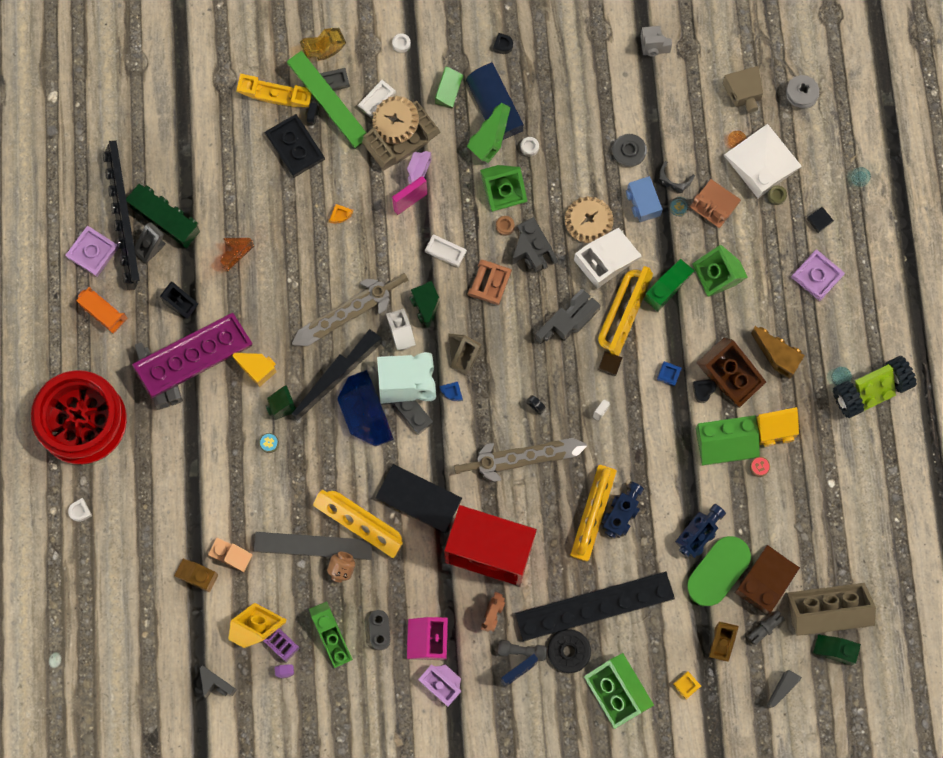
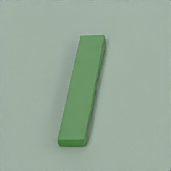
M301 50L290 58L287 64L356 149L362 144L363 136L367 132Z

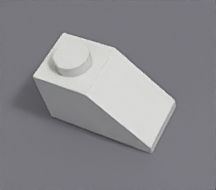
M401 309L387 313L386 316L397 350H405L416 345L405 310Z

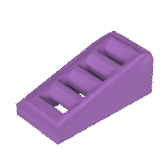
M280 628L272 633L268 639L263 640L286 663L300 649ZM279 633L281 636L272 644L270 641ZM285 639L284 644L277 649L276 646ZM290 644L291 647L283 655L281 652Z

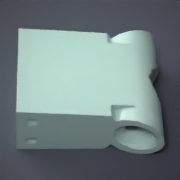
M420 353L414 357L412 355L377 357L380 404L414 401L416 399L422 401H433L436 399V387L432 378L434 365L431 353Z

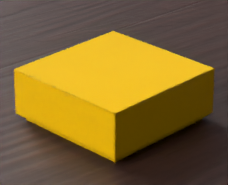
M689 671L673 684L685 699H688L701 687Z

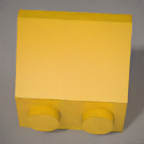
M797 407L759 414L756 418L759 431V445L764 444V447L773 446L776 444L775 442L783 441V443L793 442L799 435Z

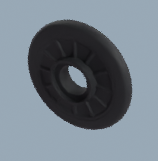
M571 629L562 630L551 638L547 650L548 658L557 670L564 673H575L582 670L588 664L591 657V646L588 639L582 633ZM566 646H572L575 649V654L572 657H567L564 654Z

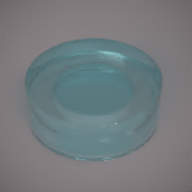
M864 167L856 168L851 175L853 184L858 187L866 186L871 178L869 170Z
M838 367L832 373L831 379L837 386L846 381H851L852 374L849 369Z

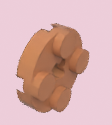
M494 592V597L491 598L484 615L486 620L481 625L482 630L494 632L498 622L497 612L501 613L505 604V598L502 594Z

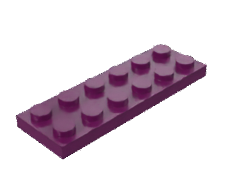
M231 313L133 363L132 367L152 399L231 358L234 353H240L252 347L253 343L234 313Z

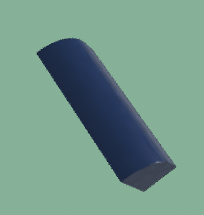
M493 62L469 74L466 82L485 120L489 119L493 114L494 108L501 103L510 107L503 140L523 132L524 124Z

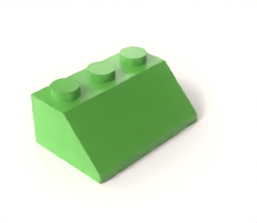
M756 415L698 423L695 428L702 466L760 457Z
M624 653L610 659L584 676L614 729L654 706Z

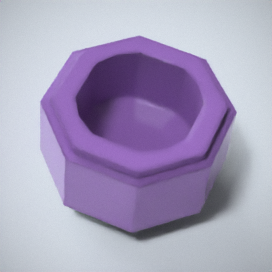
M292 664L275 666V676L278 678H288L294 675V666Z

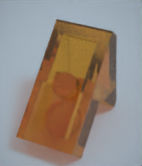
M223 238L226 246L231 249L230 252H225L220 260L221 266L227 272L254 247L253 241L250 238Z

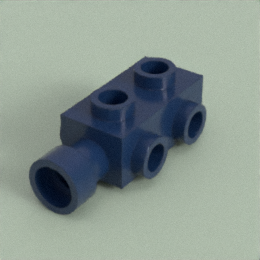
M630 481L626 494L622 493L620 497L615 496L611 504L614 507L611 514L606 513L601 522L605 524L602 528L606 530L605 534L613 539L616 536L620 538L622 534L626 536L631 526L628 524L630 518L635 519L640 510L637 507L639 501L636 499L638 496H641L644 488L635 482ZM627 502L630 508L624 509L623 503ZM615 519H618L620 521L619 526H615L613 524V521Z
M713 504L709 509L708 515L699 512L675 541L680 547L679 551L684 556L689 557L690 555L695 558L697 555L702 554L705 544L715 538V532L718 530L716 522L726 515V512L719 505Z

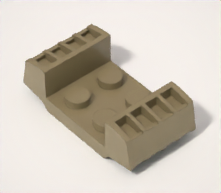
M417 100L413 104L419 114V123L417 130L410 139L400 144H389L384 142L375 128L363 136V145L383 171L398 164L441 133ZM396 119L395 121H393V124H394L395 122H398V121L404 123L403 121H400L399 119Z

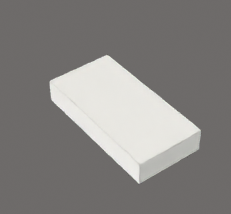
M381 80L358 104V108L372 119L377 105L382 100L393 97L396 94V90Z
M434 234L425 249V253L458 268L467 252L466 249Z

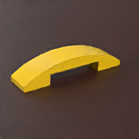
M241 73L236 90L240 94L260 101L291 107H309L312 96L306 87L295 85L293 88L260 81L258 77Z

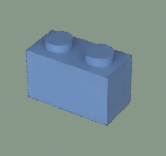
M650 176L629 182L626 196L629 201H632L634 217H638L639 222L661 216L663 209Z

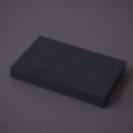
M297 114L265 131V135L293 178L325 160L324 155Z

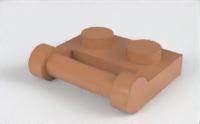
M480 260L478 272L467 295L500 305L512 269L486 260ZM486 270H491L484 292L478 291Z

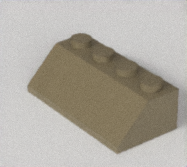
M865 583L787 593L791 621L797 636L875 626L876 606Z

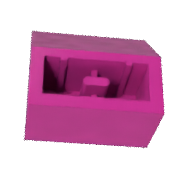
M423 617L408 619L407 659L447 660L448 618Z

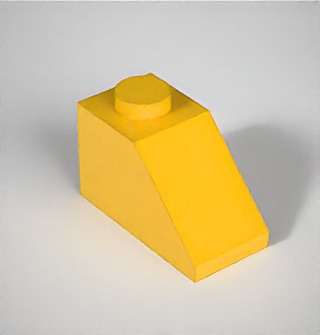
M234 353L232 355L236 363L259 387L277 373L274 367L276 364L269 356L265 358L263 354Z

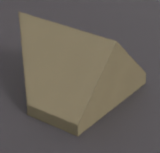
M449 334L450 367L467 376L481 353L482 344L466 335Z

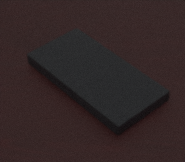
M395 464L392 465L375 497L376 500L443 533L447 531L462 501V497Z

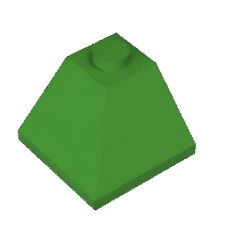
M496 165L480 170L483 186L492 212L528 202L520 167Z
M719 245L692 263L708 297L732 288L748 278L740 260L722 245Z

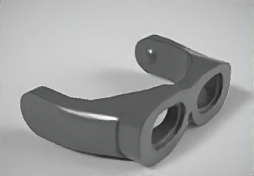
M665 161L660 170L658 182L666 187L671 186L678 193H683L691 185L695 175L692 174L690 180L686 183H673L664 173L668 163Z

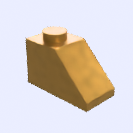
M183 558L174 576L210 593L218 574L209 568Z

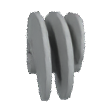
M796 76L788 83L786 97L796 107L810 108L819 97L818 84L809 76Z

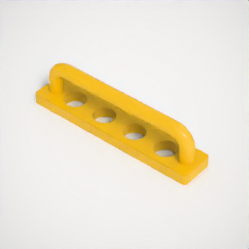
M644 266L642 271L630 270L623 277L598 337L599 344L603 348L608 349L611 354L620 355L653 277L650 267ZM638 277L639 279L613 340L608 342L606 341V336L631 278Z
M598 465L571 550L570 556L586 562L590 559L617 472L616 469L603 465Z
M321 490L313 503L314 507L390 557L394 558L403 544L402 536L397 530L336 491L326 492ZM330 504L336 506L337 512L330 508ZM346 515H350L353 518V522L348 521ZM362 525L367 526L370 533L365 532L362 529ZM378 536H382L386 543H381Z

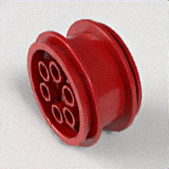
M74 370L61 373L42 386L33 401L31 424L38 441L56 458L71 464H90L105 458L119 445L126 430L127 413L120 395L106 379L89 371ZM87 390L85 400L81 399L80 391ZM73 401H78L75 408L70 407ZM97 401L95 408H89L91 402ZM59 402L65 406L64 411L56 408ZM107 404L108 409L101 411L102 407ZM75 415H82L85 421L82 419H76ZM62 417H67L63 424H59V420ZM100 418H106L104 424L98 425V420ZM60 429H63V430H64V431H62L60 434H58L56 437H55L54 434H53L54 431H57V430H60ZM71 433H75V438L72 441H68V436ZM89 434H95L94 439L87 441Z

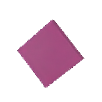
M423 176L392 196L393 208L397 215L427 195V181Z

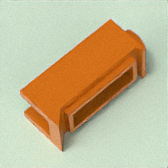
M90 287L78 295L76 300L78 304L113 334L128 319L125 313H119L95 291H92Z

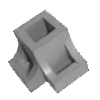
M660 26L642 27L640 36L643 55L656 56L671 52L672 40L662 35Z

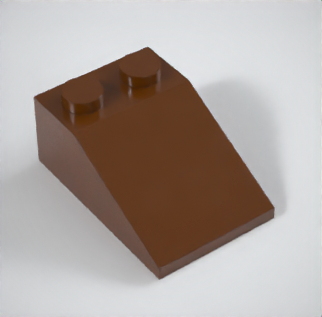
M724 337L697 362L707 377L713 380L716 386L738 408L766 383L762 375L732 339Z
M767 545L734 593L767 616L777 605L800 567Z

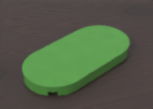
M734 536L721 538L691 574L687 584L688 593L696 604L700 606H713L721 602L746 570L751 560V553L743 540Z

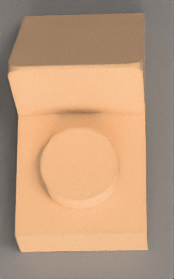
M216 538L208 556L245 572L253 554L233 543L230 544Z

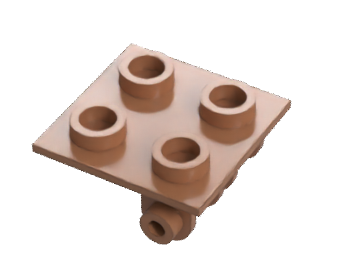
M710 179L700 194L696 195L689 208L720 229L741 199Z

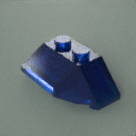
M367 370L349 376L337 401L350 434L375 447L394 440Z

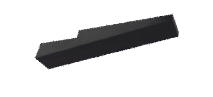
M369 329L347 358L339 354L292 413L293 417L298 421L378 348L383 343L382 338Z

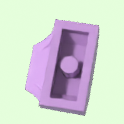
M431 152L413 153L407 167L409 184L421 176L425 177L432 160Z
M431 664L418 679L447 707L461 693V678L446 665L433 666Z

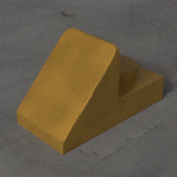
M718 622L714 629V639L709 657L729 662L739 626Z

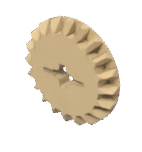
M388 97V99L382 100L373 112V128H375L386 143H403L410 139L417 130L419 123L417 108L405 97ZM397 115V118L404 123L398 121L393 124V121L387 117L392 118Z
M589 196L580 197L568 207L565 214V226L573 238L580 242L590 243L611 231L614 218L609 205L604 203L603 200ZM586 215L588 217L594 216L592 223L590 221L584 223Z

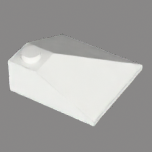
M768 124L724 154V157L757 198H760L773 186L778 185L802 167Z

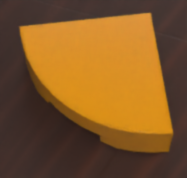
M335 204L329 222L334 224L345 222L352 216L353 210Z

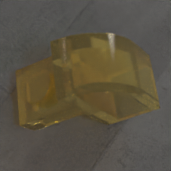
M340 28L324 29L318 37L303 38L300 44L307 58L317 57L318 61L337 54L344 47L346 41Z

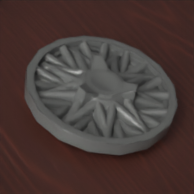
M624 134L615 140L612 154L620 165L634 167L645 159L647 146L639 136Z

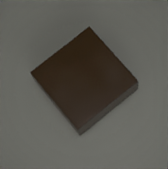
M605 351L598 370L616 376L623 357Z

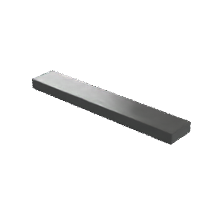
M269 532L255 533L254 552L332 557V555L342 551L352 555L353 559L372 560L373 545L364 539Z

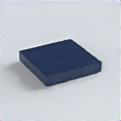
M531 655L501 677L502 684L507 687L537 665L538 658L536 655Z

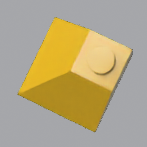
M253 603L231 620L228 640L246 648L265 640L284 625L287 619Z

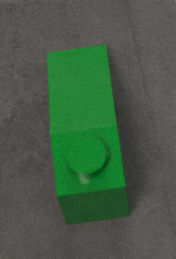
M680 259L650 288L645 295L644 301L659 312L695 270Z

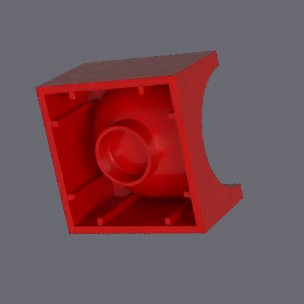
M459 505L444 550L445 563L520 587L533 548L537 529Z

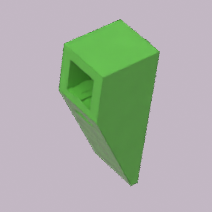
M504 103L494 108L493 114L482 123L481 129L470 138L467 145L475 155L488 163L501 148L510 112V107Z
M326 601L310 608L311 617L334 668L352 661L353 659L328 602Z

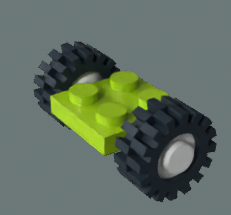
M898 356L887 361L884 367L855 380L856 387L850 381L835 386L833 388V396L836 399V404L839 405V409L842 410V414H845L846 418H851L896 396V389L897 392L903 393L915 387L917 379L914 377L913 368L909 366L910 363L906 362V358Z

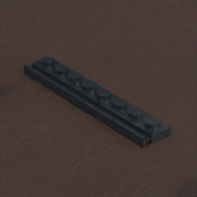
M117 140L109 141L106 150L103 151V161L107 163L105 173L106 179L110 181L108 193L113 199L111 211L112 214H115L116 218L114 220V229L118 231L119 236L117 238V247L121 249L122 254L120 255V265L124 267L123 283L127 285V290H135L140 279Z
M666 571L515 613L522 641L525 642L562 630L672 601L675 597Z

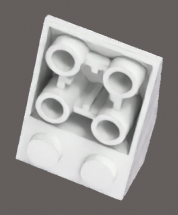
M617 228L590 242L575 253L574 261L596 289H598L642 256L623 232Z

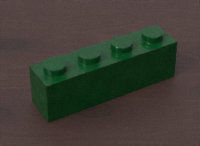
M139 183L126 198L128 207L184 248H187L200 233L198 222L192 217H185L183 211L178 207H171L169 201L163 196H156L154 190L146 185L144 187Z

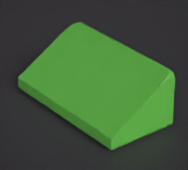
M445 66L435 97V104L453 108L463 74Z

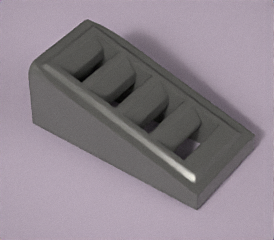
M790 670L785 671L771 695L767 707L773 708L796 686L802 677Z

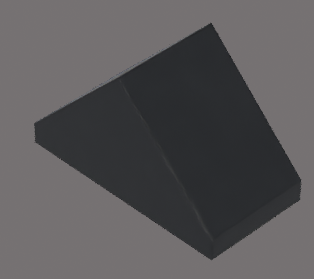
M172 281L160 295L166 306L186 319L189 318L198 306L194 299Z

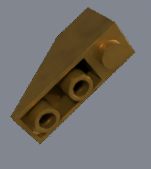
M755 326L751 334L773 369L791 379L805 355L802 354L800 349L785 344L783 339L770 335L765 328Z

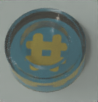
M676 197L670 203V211L675 216H683L689 209V203L683 197Z

